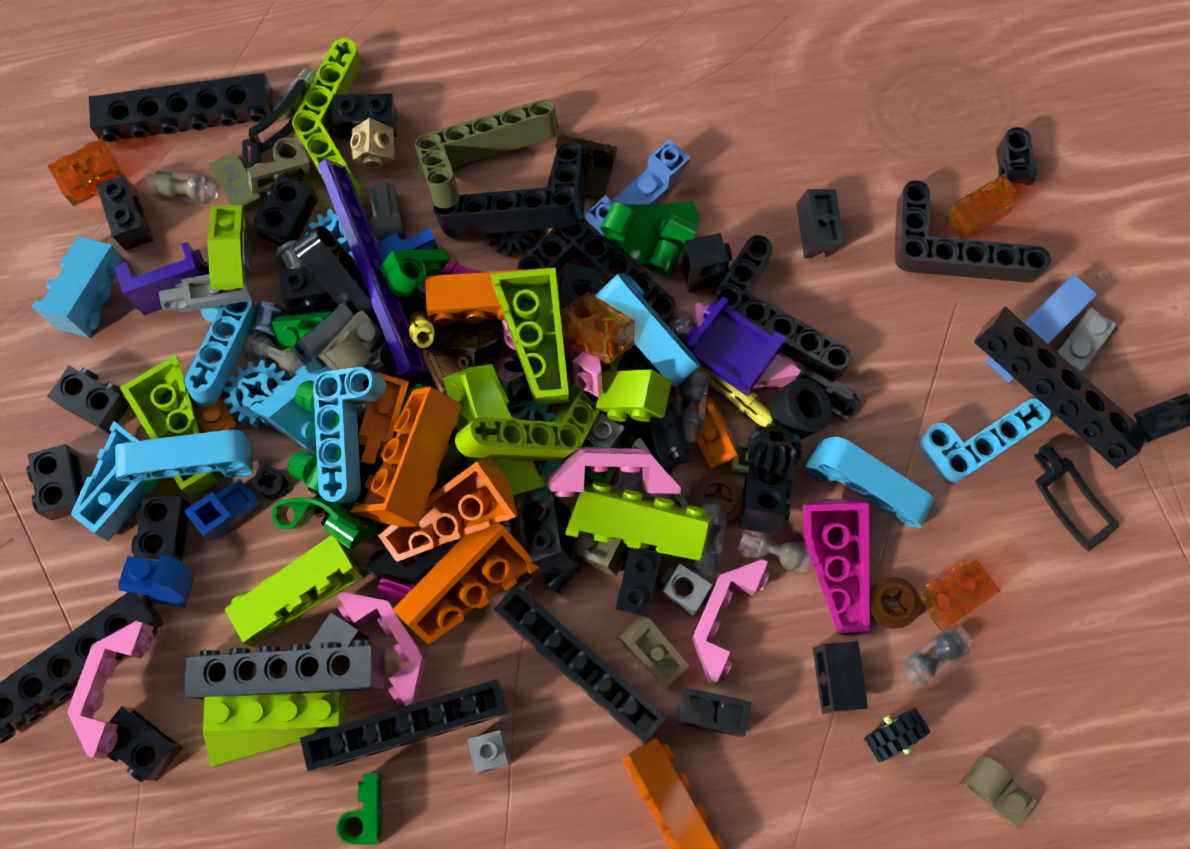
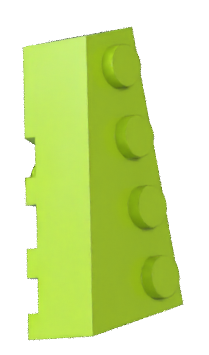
M555 268L491 274L492 286L536 405L569 402Z
M331 535L276 574L263 580L260 585L250 592H244L233 598L232 604L226 607L225 611L242 642L253 646L364 577L346 546Z

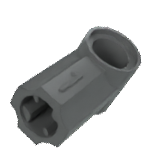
M387 182L375 183L373 187L369 188L373 212L371 227L376 243L396 232L401 240H405L402 215L399 213L395 185Z

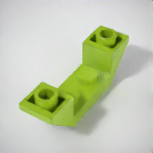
M243 205L211 206L207 238L211 290L244 288L245 267L242 255L243 230L247 235L248 215Z

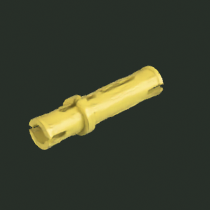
M416 311L412 313L409 319V335L412 341L416 343V346L427 348L433 343L434 327L429 322L428 316L426 317V313Z
M701 364L694 371V373L702 377L739 408L738 412L740 414L748 415L760 426L766 427L768 423L771 425L774 423L771 418L770 409L757 400L758 395L754 392L749 393L747 396Z

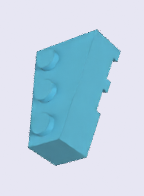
M77 236L60 262V267L63 270L56 280L49 279L45 286L50 290L42 302L35 300L31 308L55 329L90 338L93 330L99 325L103 304L111 295V284L117 274L115 266L122 264V256L111 244Z
M304 365L295 372V377L284 385L279 384L272 390L274 392L260 404L256 402L249 409L289 440L312 451L316 445L315 415L297 404L295 393L298 386L304 381L311 380L315 382L321 373L332 371V369L326 365L322 369L309 373ZM338 383L332 387L335 393L338 390Z
M114 421L110 427L111 434L104 449H100L97 458L99 460L92 476L87 477L70 514L95 535L107 541L115 535L136 511L138 505L142 504L143 495H149L163 480V478L124 482L116 479L115 446L139 440Z

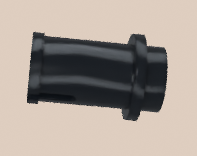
M578 559L579 567L551 577L549 576L544 583L561 595L563 589L575 573L582 571L580 567L583 563Z

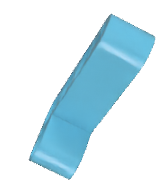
M618 273L595 295L596 299L658 371L666 378L672 380L671 384L674 387H678L700 367L699 361L642 297L644 291L628 274Z
M252 299L250 301L200 310L203 318L212 322V325L185 377V386L190 397L199 407L212 406L220 398L228 377L231 375L251 334L250 327L255 324L257 315ZM214 360H220L217 363H211Z
M363 367L327 371L321 373L314 382L318 488L322 498L330 502L350 504L358 499L361 492L356 404L378 401L386 391V383L383 377ZM369 378V386L365 391H362L363 382ZM338 383V390L332 396V387ZM339 415V417H340L339 424H338V426L334 429V426H333L334 419H335L336 416ZM341 448V457L336 462L335 453Z
M1032 398L964 443L952 427L945 423H937L932 425L922 436L920 448L945 481L958 483L1037 431L1049 420L1051 413L1037 398ZM1033 414L1034 418L1024 424L1022 419L1026 415ZM1001 427L1008 428L1012 433V438L1004 436ZM931 435L941 437L944 446L936 445L932 441ZM976 444L984 445L988 455L978 452ZM951 460L958 461L963 467V472L955 471L951 466Z
M223 430L126 442L115 446L116 479L119 481L135 482L220 471L226 477L235 478L253 474L251 441L242 431Z
M841 437L819 440L804 467L807 473L822 481L837 480L910 527H922L935 501V498L930 493L855 444Z

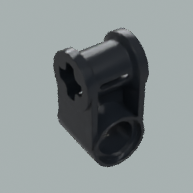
M1013 127L1006 132L996 147L999 184L1001 187H1007L1013 183H1025L1027 186H1032L1036 179V164L1033 158L1031 136L1026 129ZM1009 143L1015 144L1018 148L1012 147Z

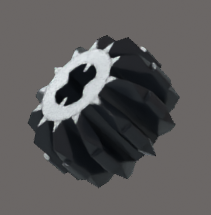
M770 423L766 427L757 426L748 438V461L755 463V468L766 469L767 473L775 471L777 474H781L783 470L791 472L793 466L797 465L798 460H800L802 452L800 436L793 434V429L782 428L781 424L778 427Z

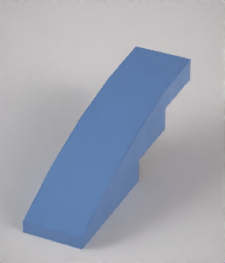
M1073 274L1025 324L1048 344L1097 294ZM991 357L986 361L1008 383L1014 379Z

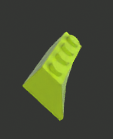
M176 354L120 387L150 439L200 433ZM214 472L174 477L180 489L191 499L219 483Z
M492 364L469 367L443 377L448 397L462 404L456 426L458 432L478 417L515 419L510 415L507 408L509 400ZM465 456L468 468L475 462L483 459ZM493 459L509 481L512 496L547 486L544 474L539 476L533 461Z
M593 482L592 485L589 484L584 488V492L580 493L566 530V535L578 537L579 531L592 533L595 541L606 543L608 540L624 539L627 547L637 549L649 548V545H655V550L658 553L700 561L706 552L714 516L706 514V510L701 507L687 506V509L674 506V501L669 499L655 498L654 501L642 498L643 494L638 491L624 490V492L611 490L612 486L609 484Z
M333 692L204 697L203 734L211 767L250 757L268 750L285 747L286 745L300 742V737L346 724L347 695Z

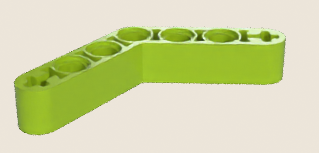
M340 38L331 45L293 118L292 124L300 143L321 178L322 175L318 164L324 159L346 166L364 210L366 202L360 186L328 134L333 123V95H347L362 66L354 41L348 38ZM321 103H326L323 106L317 107ZM309 127H313V128H312L311 130H309V131H304L305 129H307V128H309ZM321 150H327L323 154H317Z
M606 357L600 358L602 377L604 371H618L612 360ZM574 382L569 391V402L561 405L553 422L478 417L457 433L455 437L456 447L464 456L474 458L561 461L582 446L600 412L596 408L598 397L580 389Z

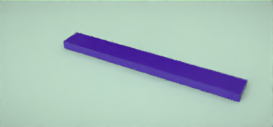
M324 159L318 164L319 170L399 374L403 377L421 379L428 374L427 368L418 346L410 338V326L399 298L389 290L383 278L380 266L384 261L347 168L341 164Z

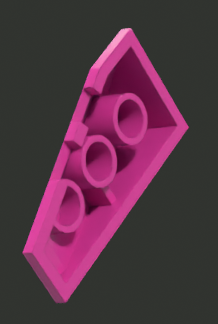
M858 498L825 499L803 504L804 539L836 632H870L869 503Z

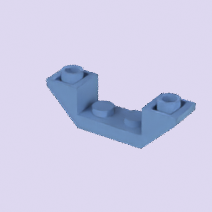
M671 139L667 140L648 157V168L612 200L606 195L583 214V217L606 237L601 231L600 226L613 202L623 204H656L669 192L691 158Z

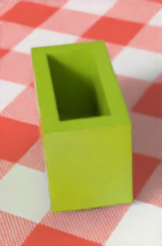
M653 370L604 371L602 377L603 394L598 398L596 408L608 413L607 418L619 422H625L626 418L649 422L652 417H664L672 380Z

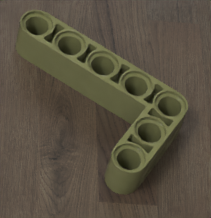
M539 100L429 132L418 137L415 141V147L434 205L438 208H450L457 204L460 199L452 168L554 138L559 132L554 104L549 100Z

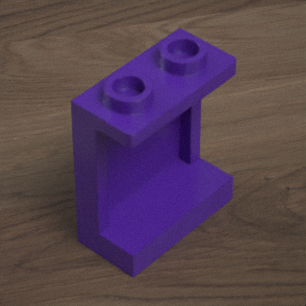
M188 242L182 243L185 254L184 260L142 275H138L127 262L116 265L115 269L123 294L143 315L163 309L160 304L159 291L174 289L175 285L182 283L181 279L210 274L209 263L204 262L199 249L194 251Z
M723 296L718 304L712 302L703 315L705 321L700 327L695 325L686 336L685 341L687 342V348L702 366L747 396L781 351L786 337L777 331L771 336L727 305L728 299Z

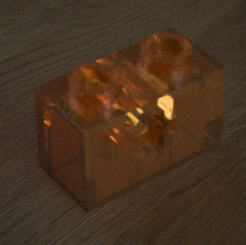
M102 138L95 142H90L83 148L69 155L62 156L56 162L48 165L61 193L73 207L98 195L96 184L124 175L113 152Z

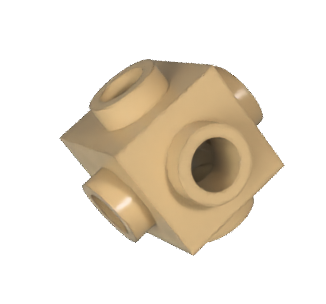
M371 118L354 127L350 141L352 161L364 165L367 169L376 170L393 160L395 153L394 127Z

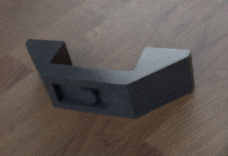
M464 536L441 544L429 553L424 551L417 554L411 559V565L408 567L405 566L402 560L396 562L391 553L385 548L374 553L369 558L371 562L366 564L365 567L375 577H386L392 580L418 584Z

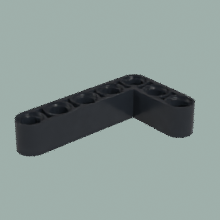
M570 141L563 143L557 148L551 187L460 195L458 203L450 208H438L434 205L433 211L442 231L447 236H464L575 226L583 218L588 179V166L582 146L577 142Z
M912 180L908 182L898 198L896 207L895 263L903 271L1029 283L1036 281L1050 265L1051 257L1049 252L1040 246L929 236L930 189L923 181ZM908 196H913L917 198L918 201H912L911 199H909ZM907 223H913L918 229L910 228ZM906 250L913 251L917 257L908 255ZM936 253H942L946 256L947 260L940 259ZM967 255L974 257L977 262H971ZM997 258L1003 259L1007 265L1001 264ZM1028 261L1035 263L1037 268L1029 265Z
M584 218L575 226L553 228L518 263V270L555 268L557 274L564 267L565 263H568L575 257L585 267L601 270L600 280L605 284L616 276L610 271L614 268H620L624 271L623 274H628L641 288L647 291L642 297L653 309L665 307L669 311L665 315H659L668 327L674 321L676 309L674 298ZM571 230L580 232L578 236H569L567 233ZM592 249H599L603 253L593 256L588 252ZM550 250L560 252L559 255L554 257L546 255Z
M319 225L296 242L294 251L297 257L338 305L345 303L354 315L357 312L363 311L382 331L357 264L327 228ZM383 334L369 350L372 356L363 368L375 373L379 372L394 376L399 371ZM369 378L363 382L366 388L369 386Z
M763 235L750 237L717 288L713 302L718 304L723 296L732 299L735 304L729 306L731 309L771 336L775 333L774 328H784L788 334L785 335L786 340L780 351L781 353L806 367L811 365L833 379L841 377L852 359L849 348L751 294V291L768 265L772 252V243ZM750 251H761L764 256L756 257ZM745 274L749 280L740 281L735 275ZM750 312L757 313L761 319L758 321L751 320L747 314ZM809 342L814 346L815 350H805L801 343ZM828 357H837L842 365H832Z

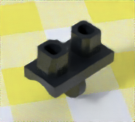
M1188 393L1134 414L1137 420L1136 423L1147 432L1145 439L1148 443L1190 427V396Z

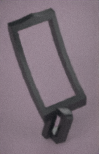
M304 79L297 81L285 100L269 116L249 128L248 137L250 139L242 141L244 167L250 168L261 163L262 153L273 147L279 139L285 138L293 131L292 122L295 114L281 130L262 143L257 135L282 117L300 94L302 99H304L308 91ZM248 146H250L251 162H248Z
M1047 444L1039 447V453L1034 454V458L1045 473L1036 479L1035 482L1045 500L1066 529L1083 548L1090 551L1106 540L1119 527V523L1091 492L1071 460L1066 457L1061 459L1054 448H1049ZM1045 459L1049 460V462L1051 463V468L1046 463ZM1067 471H1069L1087 500L1109 524L1089 541L1069 520L1048 489L1049 485Z

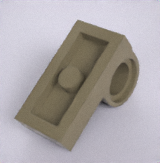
M289 137L279 139L273 147L274 161L269 163L261 162L247 168L248 184L252 194L269 190L270 186L276 183L279 175L298 182L310 179L309 160L297 140Z
M363 311L357 312L321 352L319 357L332 371L363 367L372 356L369 350L384 333Z
M579 531L578 537H575L577 557L588 561L592 566L604 573L617 576L630 549L624 543V539L608 540L607 543L594 540L592 533Z
M640 616L618 637L627 650L641 661L666 689L689 667V664L655 624L645 616Z
M978 757L960 781L964 788L1013 828H1019L1037 803L1033 797L1011 780L1013 776L1007 769L989 757Z

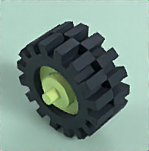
M913 708L893 719L889 715L883 718L885 724L864 737V740L877 761L883 762L899 754L901 751H904L905 755L910 753L909 747L926 737L931 731L918 710Z

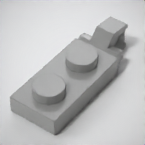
M246 273L244 288L211 290L210 274L181 279L182 283L175 285L174 289L159 291L160 304L164 312L175 310L190 312L251 300Z
M1090 307L1057 352L1081 373L1117 324Z

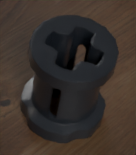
M270 466L261 467L256 471L253 478L254 487L269 500H279L288 492V480L276 468ZM274 478L273 487L268 488L270 485L269 480Z

